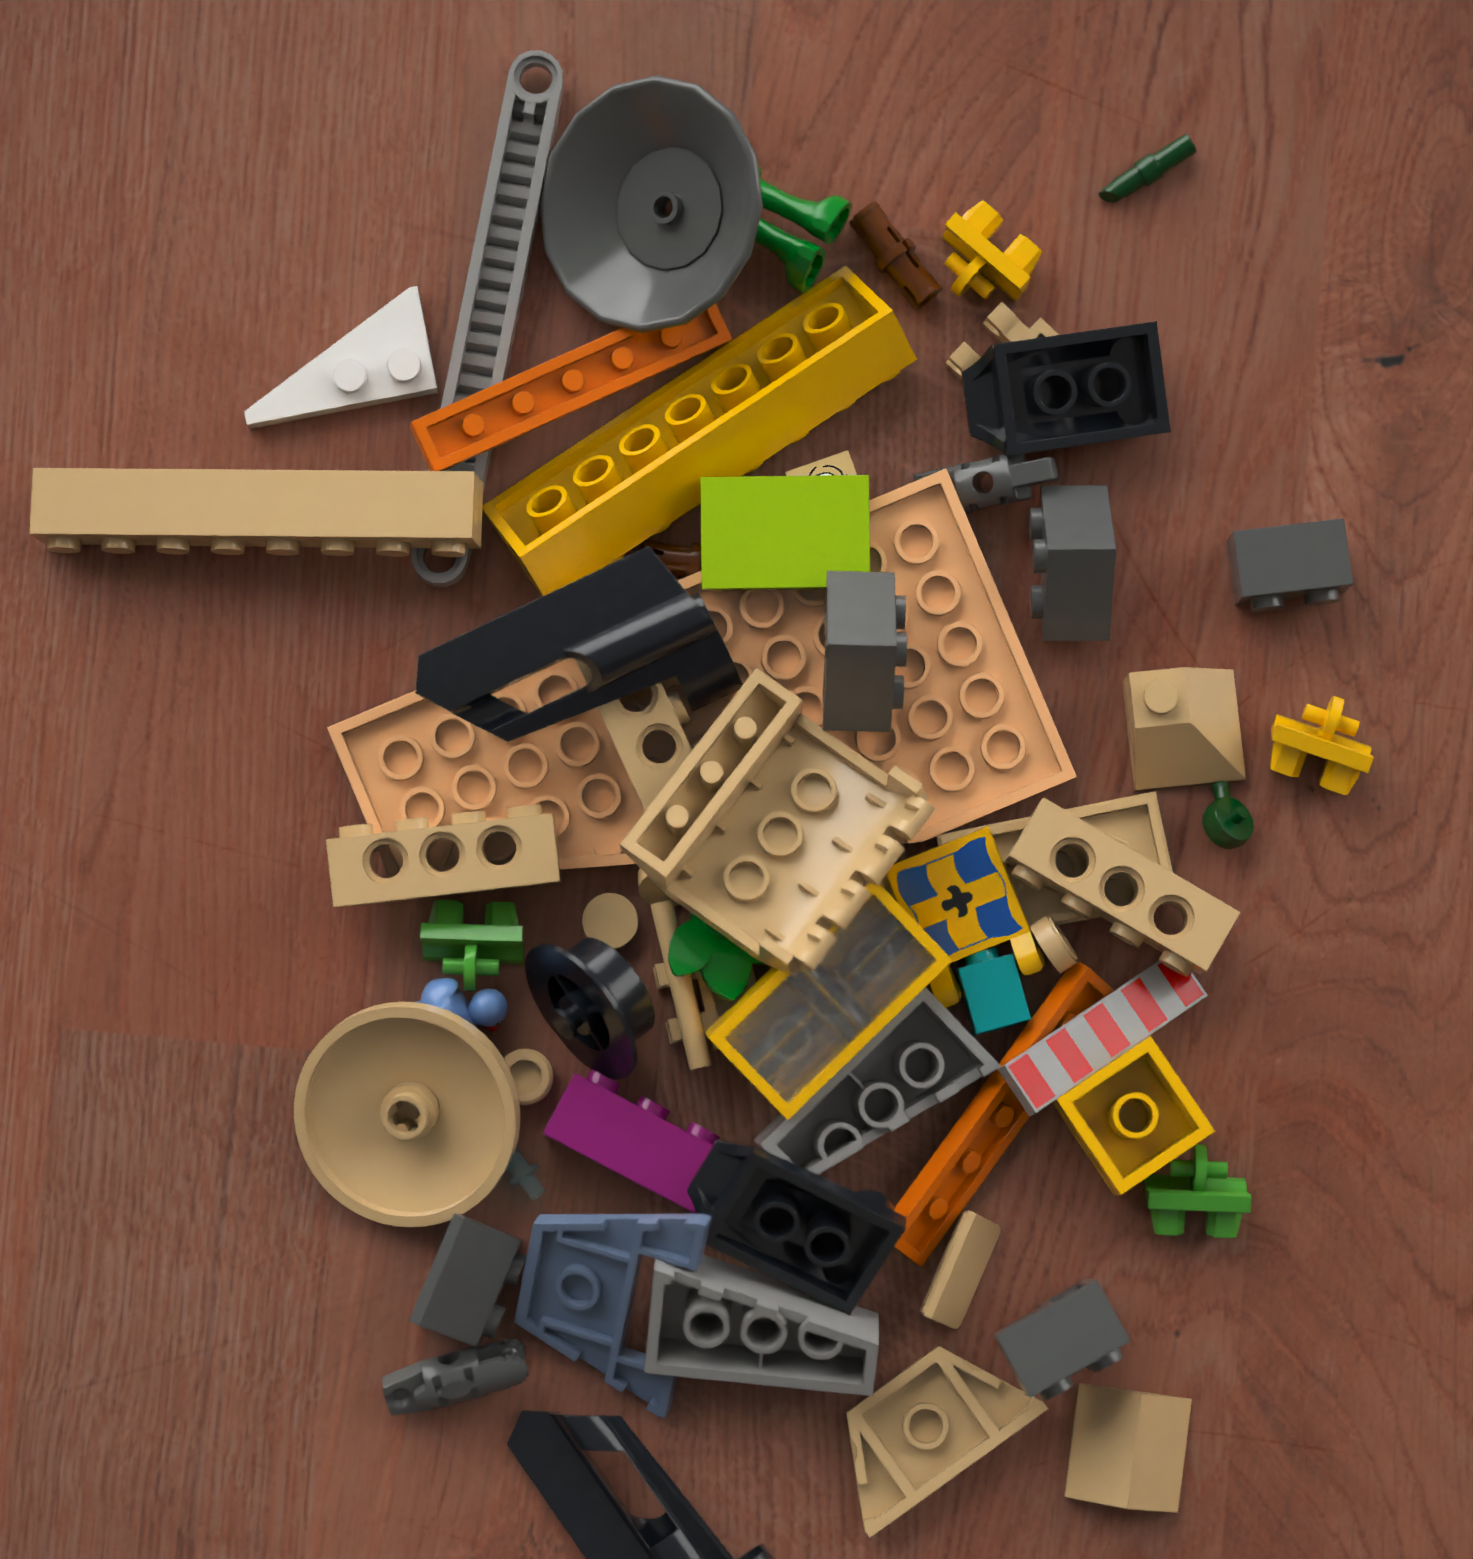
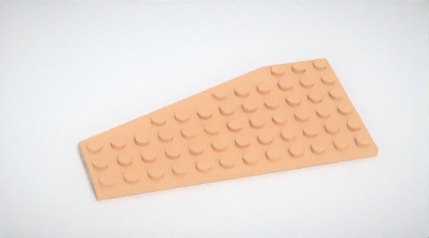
M945 468L869 500L870 572H894L895 595L906 596L905 630L896 629V632H907L906 667L895 666V675H904L903 709H892L891 732L825 731L886 774H889L896 765L923 784L922 789L929 796L926 801L933 806L934 811L912 841L901 837L896 840L899 844L920 843L1076 778L1077 775L947 469ZM702 571L678 580L689 595L697 591L699 592L715 627L718 629L742 684L758 668L802 699L801 714L823 728L826 589L702 591ZM567 658L492 695L525 713H530L586 686L587 683L576 659ZM677 676L661 682L666 694L677 690L691 721L681 725L690 746L702 739L738 692L731 693L693 712ZM650 687L621 697L620 703L629 711H642L652 701V690ZM415 690L327 727L367 824H372L373 834L396 831L395 821L429 817V826L437 827L452 825L451 814L485 811L486 821L507 819V808L541 804L542 814L552 813L555 816L561 870L636 864L620 848V843L641 818L645 810L598 707L507 742L416 694ZM664 732L652 733L643 744L645 757L654 763L669 761L676 751L674 739ZM496 833L485 844V855L494 865L507 864L515 856L516 843L512 836L507 833ZM441 839L430 848L429 861L437 871H449L459 861V848L450 839ZM388 845L380 848L378 851L390 878L394 877L403 866L402 854L395 846Z

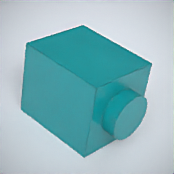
M997 947L964 957L967 966L958 968L955 971V975L962 992V1000L973 1037L1021 1024L1031 1019L1013 953L999 957Z

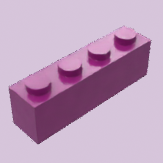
M592 1069L586 1079L574 1073L543 1134L696 1214L694 1204L687 1193V1189L712 1146L721 1137L693 1122H690L686 1131L669 1123L666 1119L671 1111L644 1096H640L636 1105L616 1095L621 1086L619 1083Z

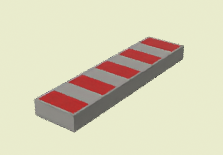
M1157 961L1000 1067L998 1071L1030 1117L1208 995L1192 971L1186 977Z

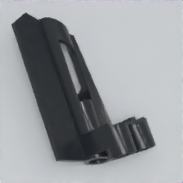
M648 546L418 655L416 694L441 706L465 721L509 742L674 676H677L693 712L740 690L743 684L699 592L697 591L689 595ZM567 658L577 659L585 663L593 675L592 681L588 685L530 713H525L492 695Z
M521 1411L507 1446L586 1559H734L621 1416L604 1414L570 1415L561 1414L556 1411ZM587 1450L624 1451L666 1513L660 1517L650 1519L633 1516ZM762 1543L737 1559L774 1558Z

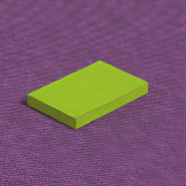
M869 475L700 477L702 591L826 589L827 571L870 572Z

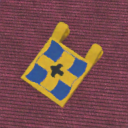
M989 826L897 862L886 874L898 904L953 960L952 962L1010 940L1017 963L1024 975L1039 972L1045 965L1043 953L1030 929ZM948 965L930 982L934 997L945 1008L957 1004L962 998L958 981L950 965Z

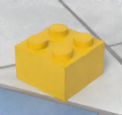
M1151 1036L1145 1038L1052 1102L1114 1196L1122 1195L1215 1132Z

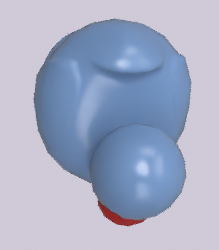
M450 977L431 980L425 985L421 994V1000L417 1001L446 1009L464 1018L476 1028L477 1024L492 1032L498 1031V1024L505 1019L508 1013V1002L505 996L498 990L492 988L479 990L473 995L469 1003L464 993L458 987L457 980Z

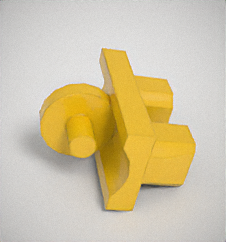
M983 200L968 210L962 217L955 212L944 226L946 231L942 235V239L970 262L968 264L956 252H953L944 262V265L958 276L950 291L957 297H960L971 287L980 296L987 299L996 287L981 275L983 273L1016 302L1027 290L1031 278L1030 275L1040 260L1042 251L1031 240L1021 234L1004 253L993 245L989 239L1000 228L1004 219Z
M1332 696L1326 710L1308 703L1306 704L1301 719L1318 724L1320 728L1276 714L1271 727L1272 741H1274L1270 759L1271 770L1298 778L1307 753L1322 757L1327 760L1319 779V785L1342 795H1348L1358 779L1360 771L1369 772L1374 756L1370 755L1371 746L1334 734L1335 731L1355 737L1360 721L1341 715L1344 699Z

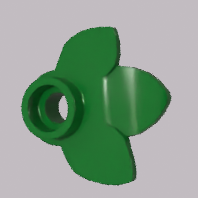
M691 913V920L679 926L673 932L669 942L668 962L671 972L675 977H682L700 971L703 981L712 992L725 1000L734 1001L748 983L751 964H767L756 960Z

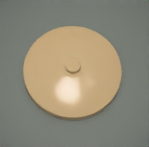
M405 1001L388 1002L360 1010L347 1017L322 1038L312 1050L300 1073L295 1091L294 1123L299 1147L307 1165L319 1183L338 1202L354 1213L382 1224L397 1227H425L452 1220L454 1214L462 1215L481 1202L499 1182L512 1160L518 1142L520 1104L514 1079L503 1056L484 1033L457 1014L434 1005Z

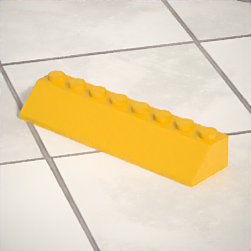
M844 266L809 289L806 293L777 310L484 504L482 510L529 580L542 596L547 595L620 560L628 551L652 535L666 530L673 521L701 504L700 477H741L745 473L756 470L765 460L789 444L803 439L810 430L837 412L848 409L855 400L882 382L896 377L902 369L916 361L917 358L893 310L847 266Z

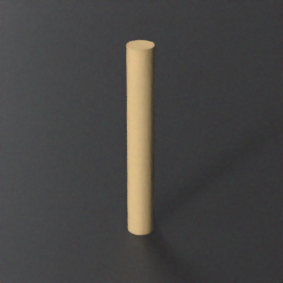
M667 900L652 904L650 906L689 1069L695 1070L711 1066L712 1063L691 976L675 977L669 967V942L673 932L679 927L673 901Z

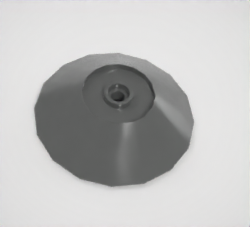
M658 75L613 85L574 115L550 154L539 202L545 253L566 294L598 321L640 333L686 325L725 297L751 257L763 207L757 155L735 113L698 84ZM671 200L673 210L667 217L665 209L668 201Z

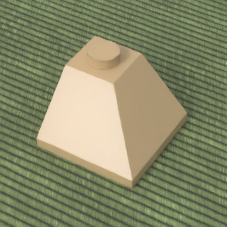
M1181 667L1128 673L1122 681L1134 791L1214 784L1220 781L1234 782L1246 780L1234 671L1232 669Z

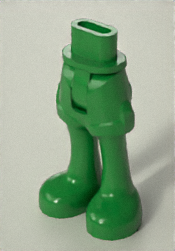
M758 167L762 208L797 224L810 235L826 244H832L839 237L850 216L851 202L841 196H829L821 201H807L795 197L761 179L762 171ZM760 217L754 242L765 247L780 259L785 266L786 279L792 289L803 294L806 293L816 281L824 265L826 257L824 248L791 235Z

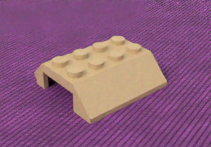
M756 668L620 843V848L667 896L756 960L795 976L801 967L812 972L816 969L837 941L836 937L829 932V929L831 927L842 931L846 929L871 895L863 887V884L868 882L876 886L879 885L904 851L902 845L896 840L901 837L912 841L933 813L934 808L926 801L929 796L923 791V784L896 765L889 774H886L801 714L802 699Z

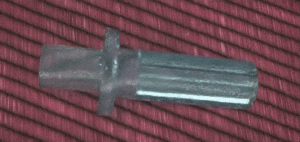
M517 1147L508 1166V1170L513 1175L509 1183L513 1188L521 1185L530 1199L534 1201L546 1192L535 1176L540 1168L537 1163L529 1166Z

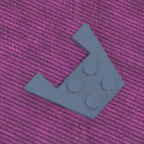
M540 1214L532 1226L514 1322L575 1362L578 1357L605 1374L604 1382L621 1393L625 1388L649 1403L646 1407L647 1410L656 1416L665 1418L672 1407L678 1376L644 1373L646 1354L625 1347L643 1255L696 1271L703 1260L712 1216L706 1214Z

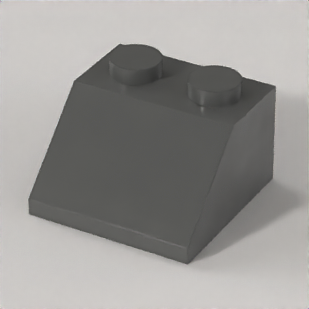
M454 1214L409 1322L473 1346H479L483 1336L493 1340L506 1310L505 1307L497 1304L505 1283L515 1287L526 1263L527 1254L519 1251L524 1240L463 1214Z

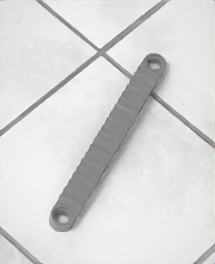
M530 50L520 54L513 61L508 72L441 408L507 379L516 325L520 315V305L524 295V285L528 275L529 260L532 255L533 240L536 235L537 220L540 215L539 202L549 157L553 151L554 135L557 131L558 115L564 90L563 71L559 62L551 54L541 50ZM533 67L547 70L552 77L550 87L540 94H531L521 86L522 75ZM491 450L445 471H474L483 482L484 492ZM412 548L413 566L418 577L426 584L436 588L449 587L456 584L465 575L471 549H465V556L456 557L454 566L449 571L435 573L430 571L424 564V556L429 548Z

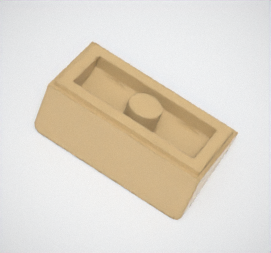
M969 1210L961 1212L920 1307L921 1315L953 1329H958L961 1326L1001 1233V1227L998 1224Z

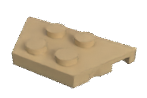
M936 1346L875 1390L873 1396L865 1397L847 1410L846 1417L863 1526L869 1538L1047 1411L1048 1408L1044 1402L1035 1397H1027L1022 1390L944 1348Z

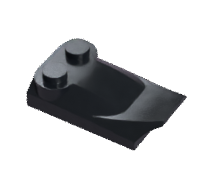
M1157 321L992 344L980 359L962 371L970 436L994 446L1006 456L1171 432Z
M719 1139L712 1146L687 1189V1193L694 1204L696 1214L712 1216L706 1245L849 1315L906 1229V1216L895 1212L890 1199L882 1193L872 1190L854 1192L758 1147L729 1143Z

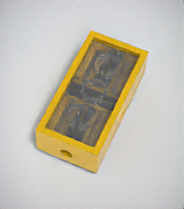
M868 882L863 884V887L870 892V897L844 931L835 927L829 929V932L836 937L837 941L813 972L801 967L796 975L793 976L772 967L704 1032L716 1047L787 1120L953 961L880 884L878 886Z

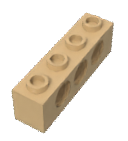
M576 659L588 685L592 681V672L585 663ZM661 682L649 686L653 694L652 701L642 711L632 712L625 709L620 703V698L598 706L599 712L645 811L698 744L695 743L690 746L681 725L691 720L677 690L666 694ZM664 732L674 739L676 751L669 761L654 763L645 757L643 744L652 733Z
M1044 797L1038 803L1005 860L1015 866L1011 874L1019 881L1038 891H1041L1044 884L1064 895L1060 903L1067 909L1086 919H1090L1093 913L1099 915L1113 924L1109 932L1115 937L1136 948L1140 947L1142 941L1162 952L1158 960L1163 965L1186 977L1189 976L1192 970L1198 974L1208 970L1240 914V911ZM1063 848H1073L1080 852L1085 861L1082 875L1067 877L1061 874L1055 864L1057 852ZM1119 876L1131 883L1134 896L1129 905L1117 906L1107 899L1104 887L1108 878ZM1170 905L1180 912L1182 927L1178 934L1167 935L1157 929L1154 923V913L1158 906Z
M541 804L507 808V819L486 821L485 811L451 814L452 825L430 827L429 817L395 821L396 831L373 834L372 824L338 827L340 838L326 839L333 907L342 908L562 882L555 816L552 813L542 814ZM496 833H507L512 836L516 843L515 856L504 865L492 864L485 855V844ZM441 839H450L459 848V861L449 871H437L429 861L430 848ZM388 845L395 846L402 854L403 866L394 877L382 878L374 870L373 857L380 848Z

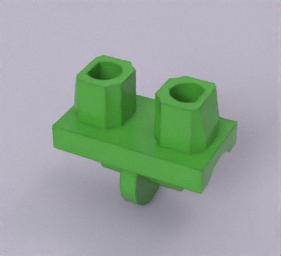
M435 900L428 923H421L420 942H422L423 961L443 962V974L464 975V991L476 992L478 976H499L500 964L524 965L523 926L518 924L516 906L513 902H491L486 904L485 925L464 924V903L457 900Z
M1194 1145L1191 1151V1160H1172L1170 1162V1175L1151 1174L1143 1180V1192L1147 1207L1150 1209L1154 1233L1172 1236L1184 1234L1185 1210L1206 1211L1204 1226L1206 1235L1219 1238H1235L1238 1233L1242 1213L1251 1212L1252 1196L1250 1193H1247L1246 1179L1227 1177V1162L1207 1161L1206 1145Z

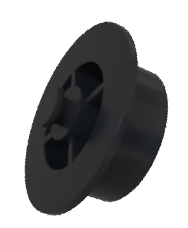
M584 938L568 951L548 943L538 944L533 947L525 959V973L531 994L546 1022L570 1052L590 1069L611 1079L627 1077L634 1071L637 1065L635 1041L651 1030L655 1022L651 998L637 973L616 950L595 938Z

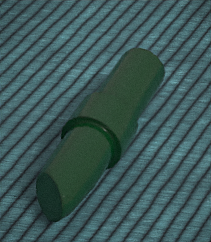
M1184 134L1152 155L1150 153L1133 163L1132 168L1116 177L1100 191L1099 197L1106 202L1114 203L1129 196L1144 185L1146 187L1161 179L1164 176L1163 173L1197 153L1195 145L1189 136Z

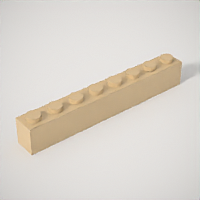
M33 468L29 534L43 544H47L48 551L56 553H79L81 545H101V550L107 553L131 554L135 552V545H156V551L164 554L190 553V546H211L212 553L241 555L244 554L245 546L266 547V553L282 556L298 555L300 547H321V553L325 555L351 556L354 555L355 547L376 548V554L390 557L410 555V548H431V554L440 557L465 556V549H481L483 482L474 471Z

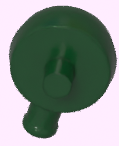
M1226 781L1216 782L1211 787L1214 801L1209 804L1202 816L1203 828L1209 839L1220 848L1235 849L1244 845L1252 836L1254 830L1253 819L1248 809L1240 801L1231 797L1230 784Z

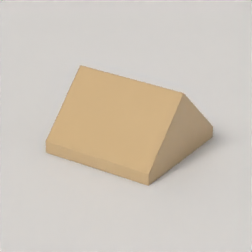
M1078 1383L1064 1497L1124 1509L1178 1513L1192 1399Z

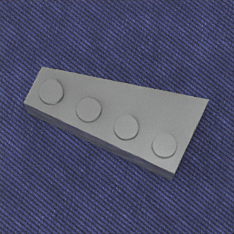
M925 987L789 1120L780 1113L753 1141L762 1150L819 1175L863 1149L868 1143L889 1131H894L909 1122V1119L936 1103L943 1102L958 1093L963 1087L980 1077L987 1076L1002 1066Z
M703 1255V1260L696 1271L655 1259L644 1373L873 1396L879 1348V1313L856 1306L849 1315L775 1278Z

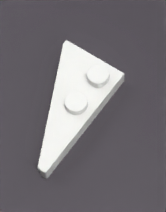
M414 286L406 289L245 410L248 428H258L438 393L418 287Z

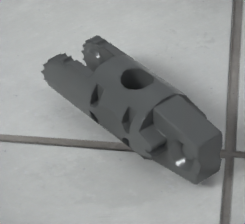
M1024 453L1010 456L1001 454L985 460L965 462L913 474L914 481H917L946 468L951 480H955L957 495L965 513L975 512L991 506L1032 499L1030 486L1059 480L1054 458L1047 457L1025 462ZM990 473L993 477L994 485L990 492L985 493L981 487V480L986 474Z
M518 1338L504 1339L501 1342L495 1341L481 1346H472L424 1359L383 1376L382 1387L387 1407L391 1415L435 1410L487 1396L490 1393L508 1389L510 1386L522 1384L523 1381H526V1377L529 1376L528 1365L525 1363V1345H523L522 1341H518Z

